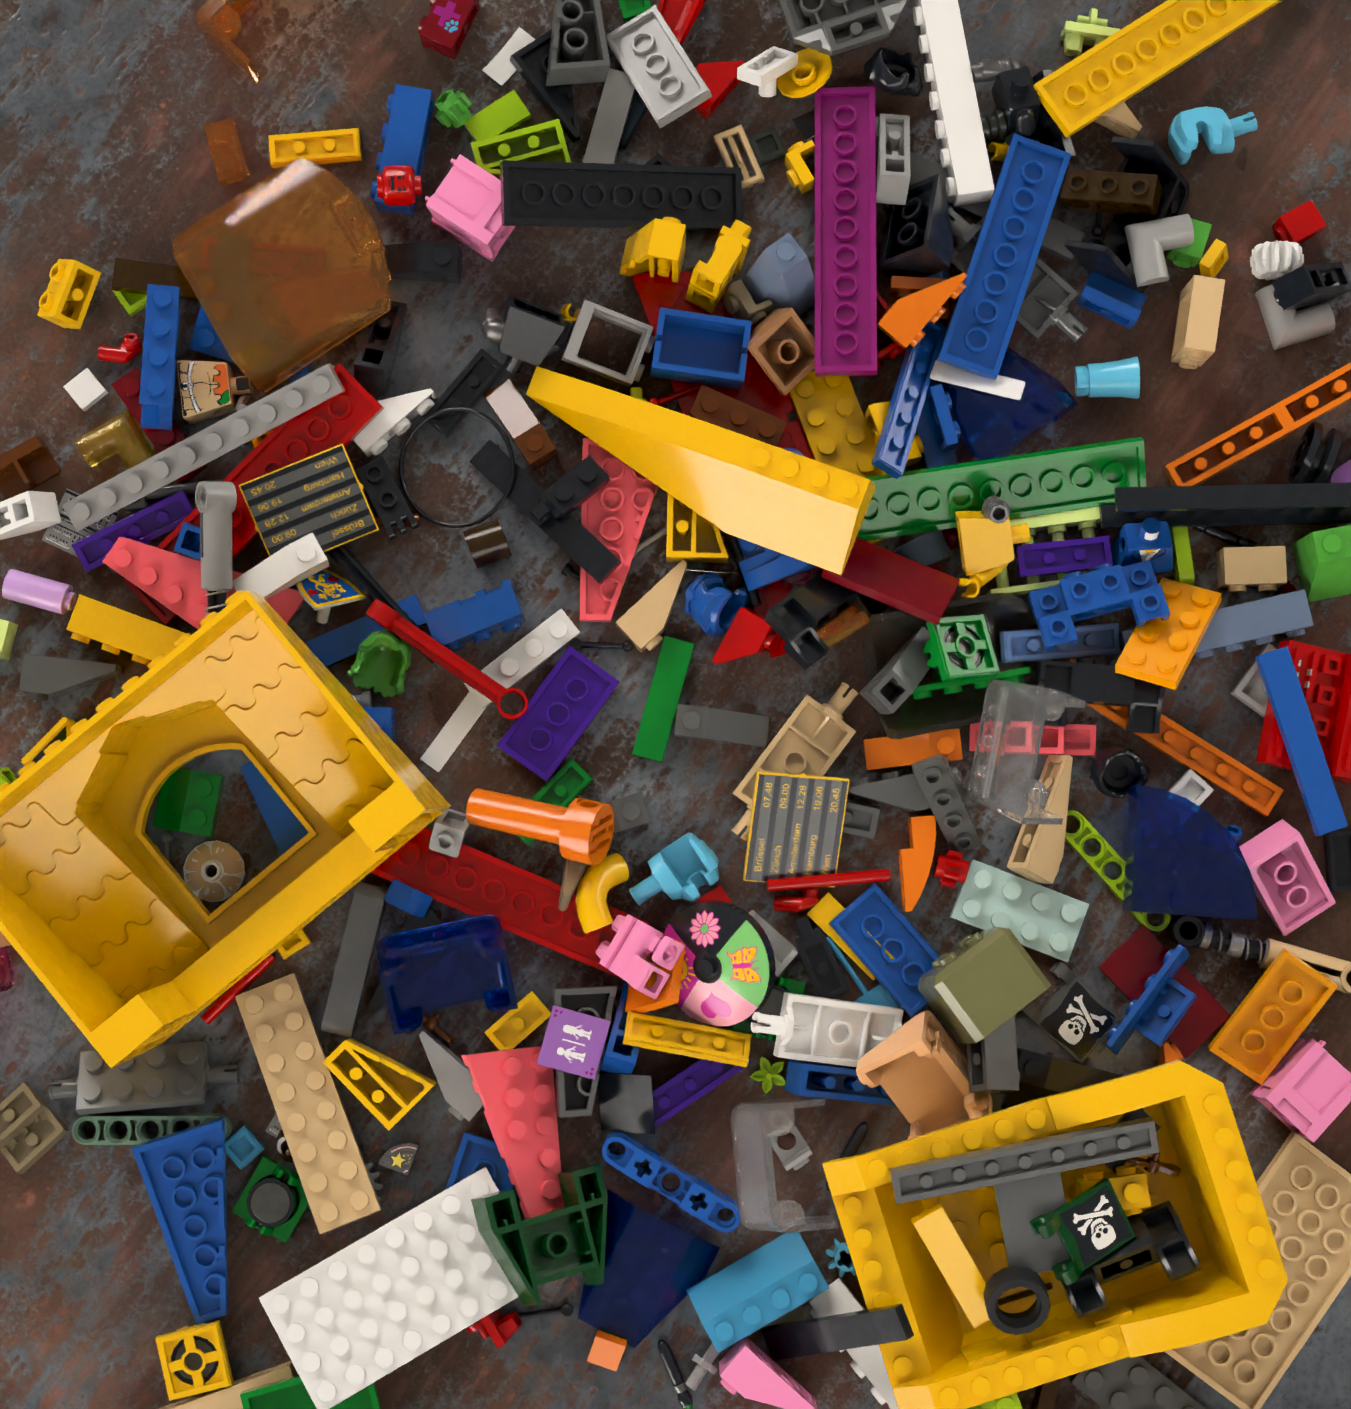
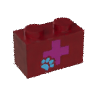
M431 0L430 6L432 8L428 17L423 16L418 27L422 46L455 60L480 9L479 0Z

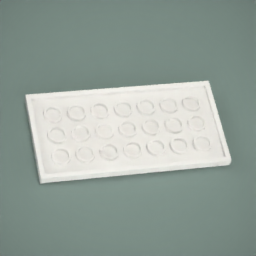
M486 1167L259 1297L316 1409H330L518 1297L479 1233L471 1199L499 1191Z

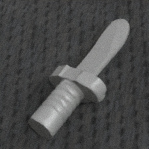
M711 1343L702 1358L697 1354L692 1358L697 1363V1366L687 1379L685 1385L693 1391H696L708 1371L715 1375L718 1370L712 1365L719 1355L713 1343Z

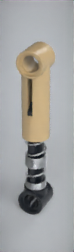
M1193 915L1175 916L1167 926L1168 937L1177 945L1181 944L1182 946L1194 948L1203 947L1205 949L1208 947L1218 949V953L1225 951V954L1228 956L1230 955L1235 958L1245 957V961L1247 958L1256 960L1259 967L1267 970L1284 948L1308 965L1312 964L1333 970L1332 975L1320 973L1336 983L1338 986L1337 991L1351 994V987L1346 980L1347 974L1351 971L1350 961L1270 938L1261 943L1260 939L1251 940L1241 933L1223 932L1219 927L1213 929L1212 925H1207L1205 921ZM1184 922H1188L1192 927V934L1188 939L1182 938L1179 932L1180 926Z

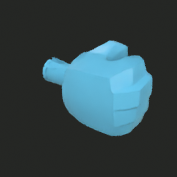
M1205 106L1182 111L1174 117L1168 132V145L1179 165L1187 164L1192 150L1197 149L1199 143L1198 134L1200 133L1212 154L1231 153L1235 146L1234 137L1256 131L1258 128L1256 118L1251 120L1255 116L1253 112H1248L1229 120L1226 113L1216 107Z
M687 833L659 851L648 861L652 875L634 887L629 888V892L639 906L660 891L665 892L672 900L684 899L695 902L700 898L697 890L700 886H711L719 880L717 868L719 860L713 850L709 849L703 840L697 838L693 833Z

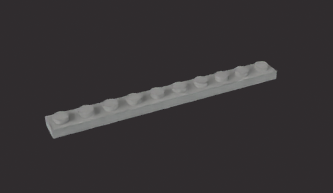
M328 363L62 504L78 532L344 392L345 389L331 363Z

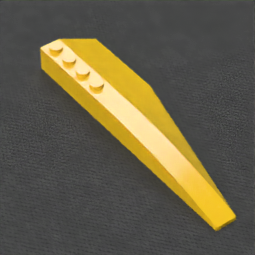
M536 367L526 392L528 397L723 532L842 576L876 488L870 479L685 414L554 371Z

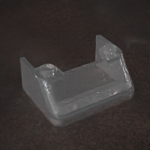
M1008 680L991 681L986 689L970 775L969 792L971 797L975 801L1020 824L1062 825L1063 818L1044 809L1047 801V791L1044 784L1034 778L1045 720H1058L1065 707L1085 708L1086 701L1056 689Z
M803 1096L743 1102L732 1109L730 1124L738 1205L741 1222L746 1228L783 1233L838 1228L834 1214L805 1217L799 1203L794 1200H777L771 1137L783 1136L792 1130L795 1123V1108L825 1106L824 1098Z

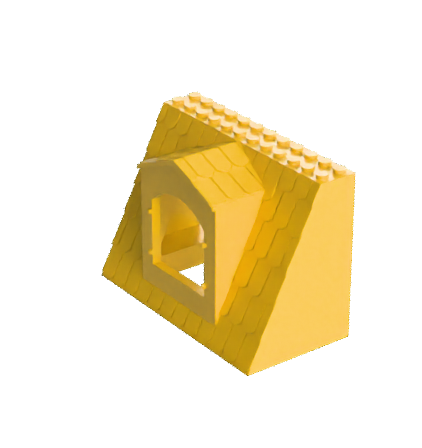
M239 590L232 594L225 601L227 606L218 614L214 611L204 617L199 623L201 628L192 635L186 633L173 644L175 649L167 656L161 654L147 665L149 670L140 678L134 676L121 687L123 690L121 694L114 699L109 697L95 708L98 713L88 721L84 718L73 725L69 730L72 733L62 742L57 740L50 744L43 751L45 756L37 763L31 761L18 771L20 777L13 783L9 784L6 782L0 786V931L110 1068L163 1044L451 807L438 790L313 654L260 594L249 590L244 592ZM239 749L246 754L309 833L215 911L210 913L199 897L194 894L160 852L157 845L145 833L146 821L155 796L166 780L177 769L196 757L210 752Z

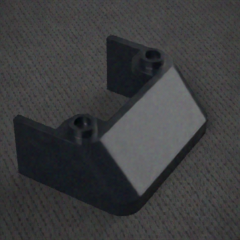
M1113 136L1111 142L1124 156L1117 172L1158 175L1162 192L1157 218L1114 214L1103 241L1094 238L1089 239L1086 243L1066 240L1064 246L1086 269L1129 288L1144 290L1149 285L1137 287L1124 228L1131 224L1181 215L1189 197V183L1155 141Z

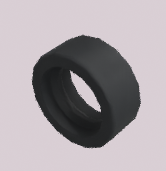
M1020 1266L1006 1267L994 1273L986 1283L983 1295L988 1318L996 1328L1004 1333L1014 1335L1030 1333L1039 1328L1047 1319L1050 1310L1047 1289L1039 1274L1031 1269ZM1011 1288H1029L1036 1294L1034 1304L1029 1309L1020 1313L1004 1312L997 1305V1299L1002 1293Z

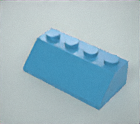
M794 1227L688 1288L686 1291L703 1327L719 1353L830 1288L797 1227Z

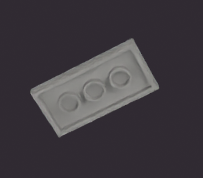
M656 5L606 35L608 46L660 129L712 97L710 90Z

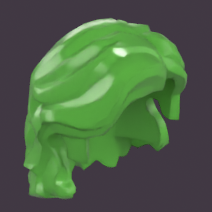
M378 630L371 633L358 646L359 650L356 654V661L347 672V676L353 678L355 688H364L365 691H369L374 686L373 693H381L384 698H387L388 695L390 697L401 695L404 693L405 671L411 666L410 646L388 630Z

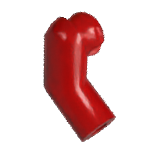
M128 333L125 335L123 343L118 347L100 345L98 359L123 364L129 362L141 352L142 342L140 337L135 333Z
M818 888L801 889L802 897L775 896L774 910L798 913L811 908L819 901V898H817Z

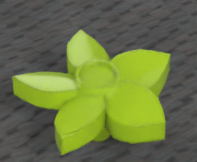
M761 1056L759 1063L761 1070L754 1071L750 1078L758 1082L762 1081V1089L767 1094L772 1089L773 1083L779 1086L785 1085L784 1077L778 1074L783 1069L784 1061L775 1062L771 1066L769 1060Z

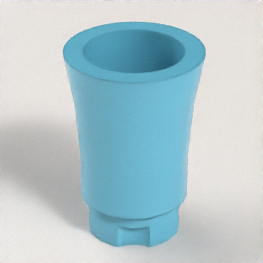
M1138 357L1087 364V366H1076L1074 373L1076 397L1088 395V398L1123 397L1139 399L1140 367Z

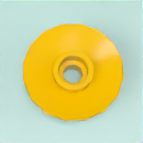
M809 48L796 52L798 54V65L777 78L778 90L784 96L790 98H802L816 92L826 83L831 75L833 65L829 55Z

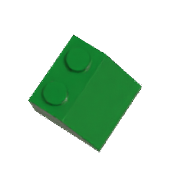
M177 769L160 788L153 827L214 838L225 777L194 770Z

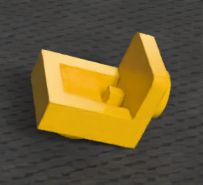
M812 140L806 143L803 141L795 143L787 150L788 153L785 156L784 164L788 169L786 171L787 178L794 188L798 186L802 194L813 189L814 177L804 162V159L814 154L815 144Z

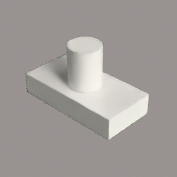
M773 46L737 68V79L759 86L758 94L760 96L773 97L777 93V78L798 65V54Z

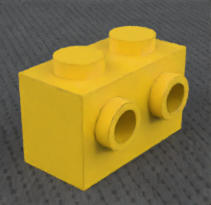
M58 259L57 263L50 270V282L47 290L40 297V309L37 316L62 328L81 329L101 272L77 260Z
M1135 1165L1116 1167L1115 1174L1113 1172L1103 1173V1170H1091L1083 1172L1082 1177L1074 1178L1077 1196L1104 1178L1109 1179L1125 1215L1140 1214L1143 1212L1142 1208L1151 1207L1146 1173L1136 1168Z

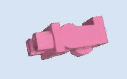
M629 914L626 917L617 915L612 923V930L617 932L611 943L606 940L601 942L596 950V954L601 959L599 963L628 982L630 986L656 1000L670 974L650 963L646 958L652 955V960L655 963L672 971L685 945L669 936L662 938L663 933ZM652 972H656L657 980L655 984L647 988L646 982Z

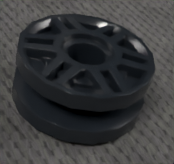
M1316 421L1310 423L1295 451L1289 471V482L1299 484L1309 474L1307 483H1325L1336 461L1342 441V432L1332 428L1322 439L1323 425Z

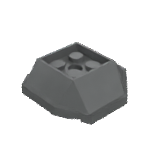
M777 0L792 43L829 56L888 38L907 4V0Z

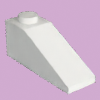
M26 491L0 502V540L40 531L61 522L54 492Z
M312 532L283 547L233 580V587L236 592L239 590L242 592L249 590L260 594L267 600L329 567L328 559Z

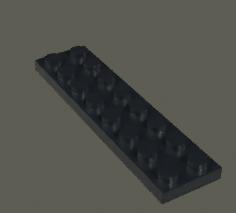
M506 160L500 162L502 226L641 229L655 218L663 220V217H673L680 220L681 224H685L686 230L720 231L723 226L731 228L735 220L742 222L741 168Z

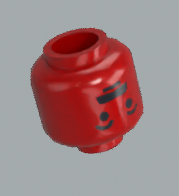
M410 165L385 166L382 173L377 174L378 198L383 199L387 206H411L416 201V195H422L421 176H415V171Z

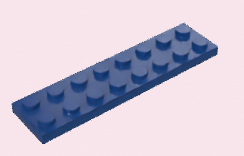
M1015 133L1013 134L966 272L968 276L963 281L966 287L957 298L937 361L985 378L997 379L1071 153Z

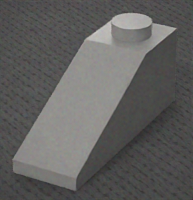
M880 113L876 160V203L906 205L911 177L910 116Z
M425 1029L419 1034V1037L444 1099L450 1105L448 1110L460 1121L465 1118L470 1122L483 1107V1103L479 1093H476L472 1081L474 1080L469 1067L465 1066L461 1058L430 1031Z

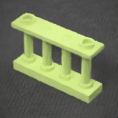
M1098 506L1011 519L1010 524L1011 526L1028 524L1030 542L1022 543V545L1034 544L1033 537L1036 536V532L1047 530L1048 535H1051L1052 542L1065 540L1064 532H1066V527L1078 526V530L1082 531L1083 538L1095 537L1094 528L1097 527L1096 523H1100V511ZM1006 567L996 576L997 588L990 589L986 593L987 599L996 598V603L1014 601V596L1028 594L1035 590L1059 584L1060 580H1063V577L1070 572L1057 574L1058 580L1040 582L1039 576L1027 577L1028 584L1010 587Z

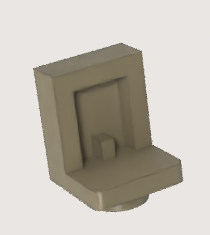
M741 279L731 283L722 297L726 310L735 319L752 321V326H757L764 320L773 306L770 299L756 305Z

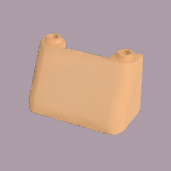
M929 1010L915 1015L858 1061L856 1073L860 1082L864 1085L867 1084L870 1088L881 1085L910 1123L908 1139L992 1113L993 1103L991 1094L969 1093L968 1060Z

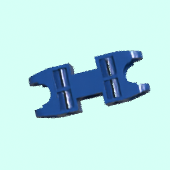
M614 1131L605 1138L602 1156L609 1165L643 1186L654 1189L677 1203L684 1211L718 1231L726 1233L738 1227L740 1212L737 1202L733 1198L696 1175H691L666 1160L660 1153L624 1132ZM612 1142H620L624 1145L625 1151L620 1155L613 1154L609 1150L608 1145ZM645 1160L648 1162V1167L645 1166L642 1169L640 1162L642 1163ZM668 1173L676 1174L680 1179V1184L674 1189H668L662 1183L663 1177ZM701 1194L703 1198L696 1202L694 1196ZM723 1208H728L734 1212L733 1216L728 1220L720 1219L717 1214Z

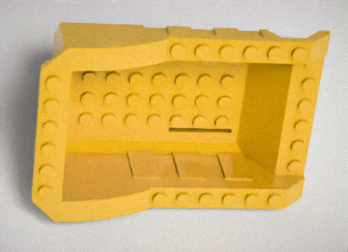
M1180 1060L1090 1086L1034 1099L861 1155L833 1159L822 1163L867 1309L902 1304L914 1336L908 1340L878 1344L898 1409H967L1123 1358L1138 1357L1194 1345L1267 1324L1288 1282L1224 1084ZM1142 1108L1161 1127L1156 1132L1159 1152L1161 1153L1158 1160L1176 1165L1181 1171L1179 1176L1175 1177L1160 1171L1152 1174L1147 1172L1144 1166L1126 1162L1123 1166L1135 1165L1136 1168L1146 1173L1151 1207L1166 1201L1171 1202L1189 1243L1200 1262L1201 1270L1170 1282L1161 1263L1158 1262L1102 1284L1100 1287L1109 1307L1077 1319L1061 1281L1056 1279L1053 1271L1037 1273L1045 1283L1050 1302L1048 1317L1039 1328L1030 1333L1014 1335L999 1330L993 1325L991 1320L973 1328L912 1223L911 1218L940 1202L987 1283L994 1273L1008 1267L994 1185L896 1204L889 1168L1115 1124L1125 1113ZM1153 1154L1144 1155V1156H1139V1157H1140V1158H1144V1159H1148V1157H1149V1156L1152 1157ZM1105 1164L1060 1172L1066 1203L1077 1196L1074 1183L1075 1177H1082L1083 1172L1091 1170H1103V1173L1112 1171ZM1144 1207L1142 1208V1211L1149 1209L1151 1207ZM1011 1288L1002 1293L997 1299V1303L1004 1312L1020 1313L1029 1309L1034 1304L1036 1294L1029 1288Z

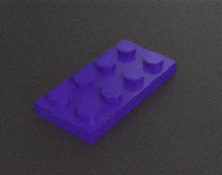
M569 646L528 702L526 712L514 721L497 746L548 782L620 682Z

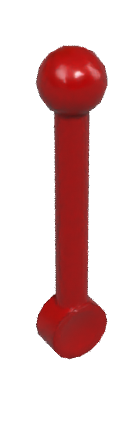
M696 384L660 399L652 398L649 400V403L660 406L696 391L699 392L702 385Z

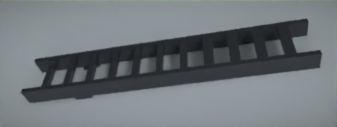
M1351 482L1118 487L1114 489L1115 505L1099 506L1101 529H1121L1127 523H1142L1147 518L1166 521L1169 527L1351 523Z

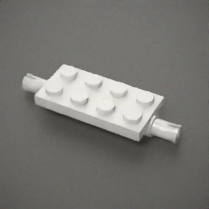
M784 992L780 1016L755 1012L752 1020H757L758 1023L751 1022V1031L753 1033L776 1035L773 1055L776 1057L857 1067L861 1057L902 1026L904 1010Z

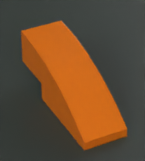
M934 815L908 818L910 849L898 850L903 912L913 911L930 873L936 841V818Z

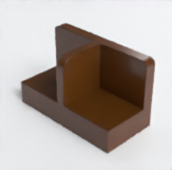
M36 435L0 455V490L5 499L30 491L61 473L45 441Z

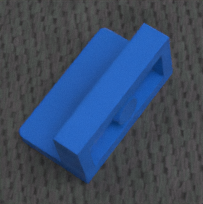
M1092 271L1076 304L1131 329L1142 312L1141 308L1146 296Z

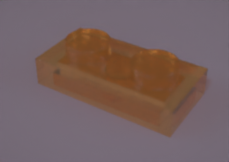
M233 117L205 124L204 129L219 183L225 185L250 178Z

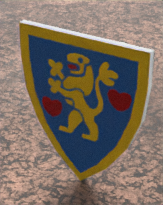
M326 569L296 584L304 600L314 610H318L316 621L321 624L328 622L331 607L366 599V596L350 581Z

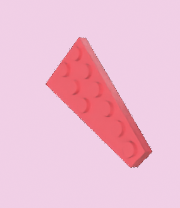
M583 438L582 461L590 455L607 473L610 481L582 504L581 524L622 563L602 584H599L580 566V622H611L658 486L589 438Z
M119 537L102 562L196 629L201 628L199 623L205 617V613L208 612L205 610L208 607V598L204 596L207 594V591L201 589V561L129 538ZM233 571V580L243 573ZM234 587L226 593L227 599L236 592ZM287 588L266 601L288 625L305 600L298 590Z
M541 1046L461 1055L465 1066L469 1067L474 1081H472L475 1092L479 1093L485 1108L484 1115L500 1156L505 1159L509 1169L507 1174L511 1184L515 1185L521 1200L519 1205L524 1217L528 1218L564 1207V1199L558 1174L562 1172L553 1068L537 1064Z

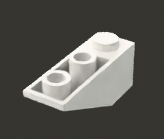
M429 388L379 400L378 402L384 409L353 440L354 443L367 457H370L372 454L375 456L380 454L388 446L387 441L395 434L398 436L402 435L410 428L411 420L418 414L421 416L425 415L435 405L434 401L437 398L434 391Z

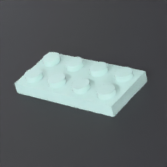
M971 859L966 881L961 885L950 918L984 931L997 927L1010 929L1021 945L1068 963L1089 904Z

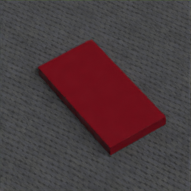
M857 537L842 576L823 569L821 576L826 580L936 625L941 621L960 583L958 578Z
M1141 924L1097 968L1132 1002L1134 999L1138 1000L1145 991L1144 985L1147 979L1152 974L1157 975L1162 968L1163 958L1169 950L1144 924ZM1182 965L1173 979L1196 994L1197 999L1167 1038V1041L1170 1044L1174 1043L1183 1057L1187 1059L1231 1015Z

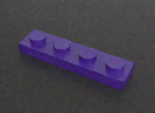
M181 489L74 542L72 547L86 572L104 564L102 561L119 537L147 543L175 529L194 510V507L184 489Z
M699 1059L654 1089L652 1092L655 1128L744 1067Z

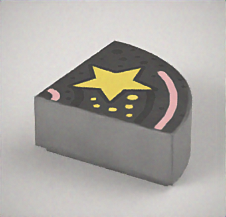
M406 1142L393 1146L384 1153L378 1165L408 1175L419 1144Z

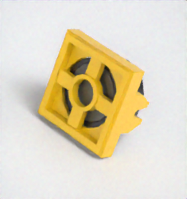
M220 1320L206 1324H195L190 1327L184 1326L174 1332L158 1335L155 1338L169 1401L234 1384Z

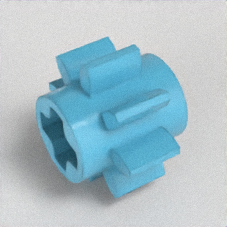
M835 1238L834 1243L836 1246L834 1249H827L825 1251L828 1256L833 1257V1260L827 1264L828 1268L833 1269L837 1266L839 1277L841 1278L848 1271H851L856 1276L851 1256V1261L847 1264L840 1260L841 1256L839 1253L845 1250L847 1254H850L847 1243H840Z

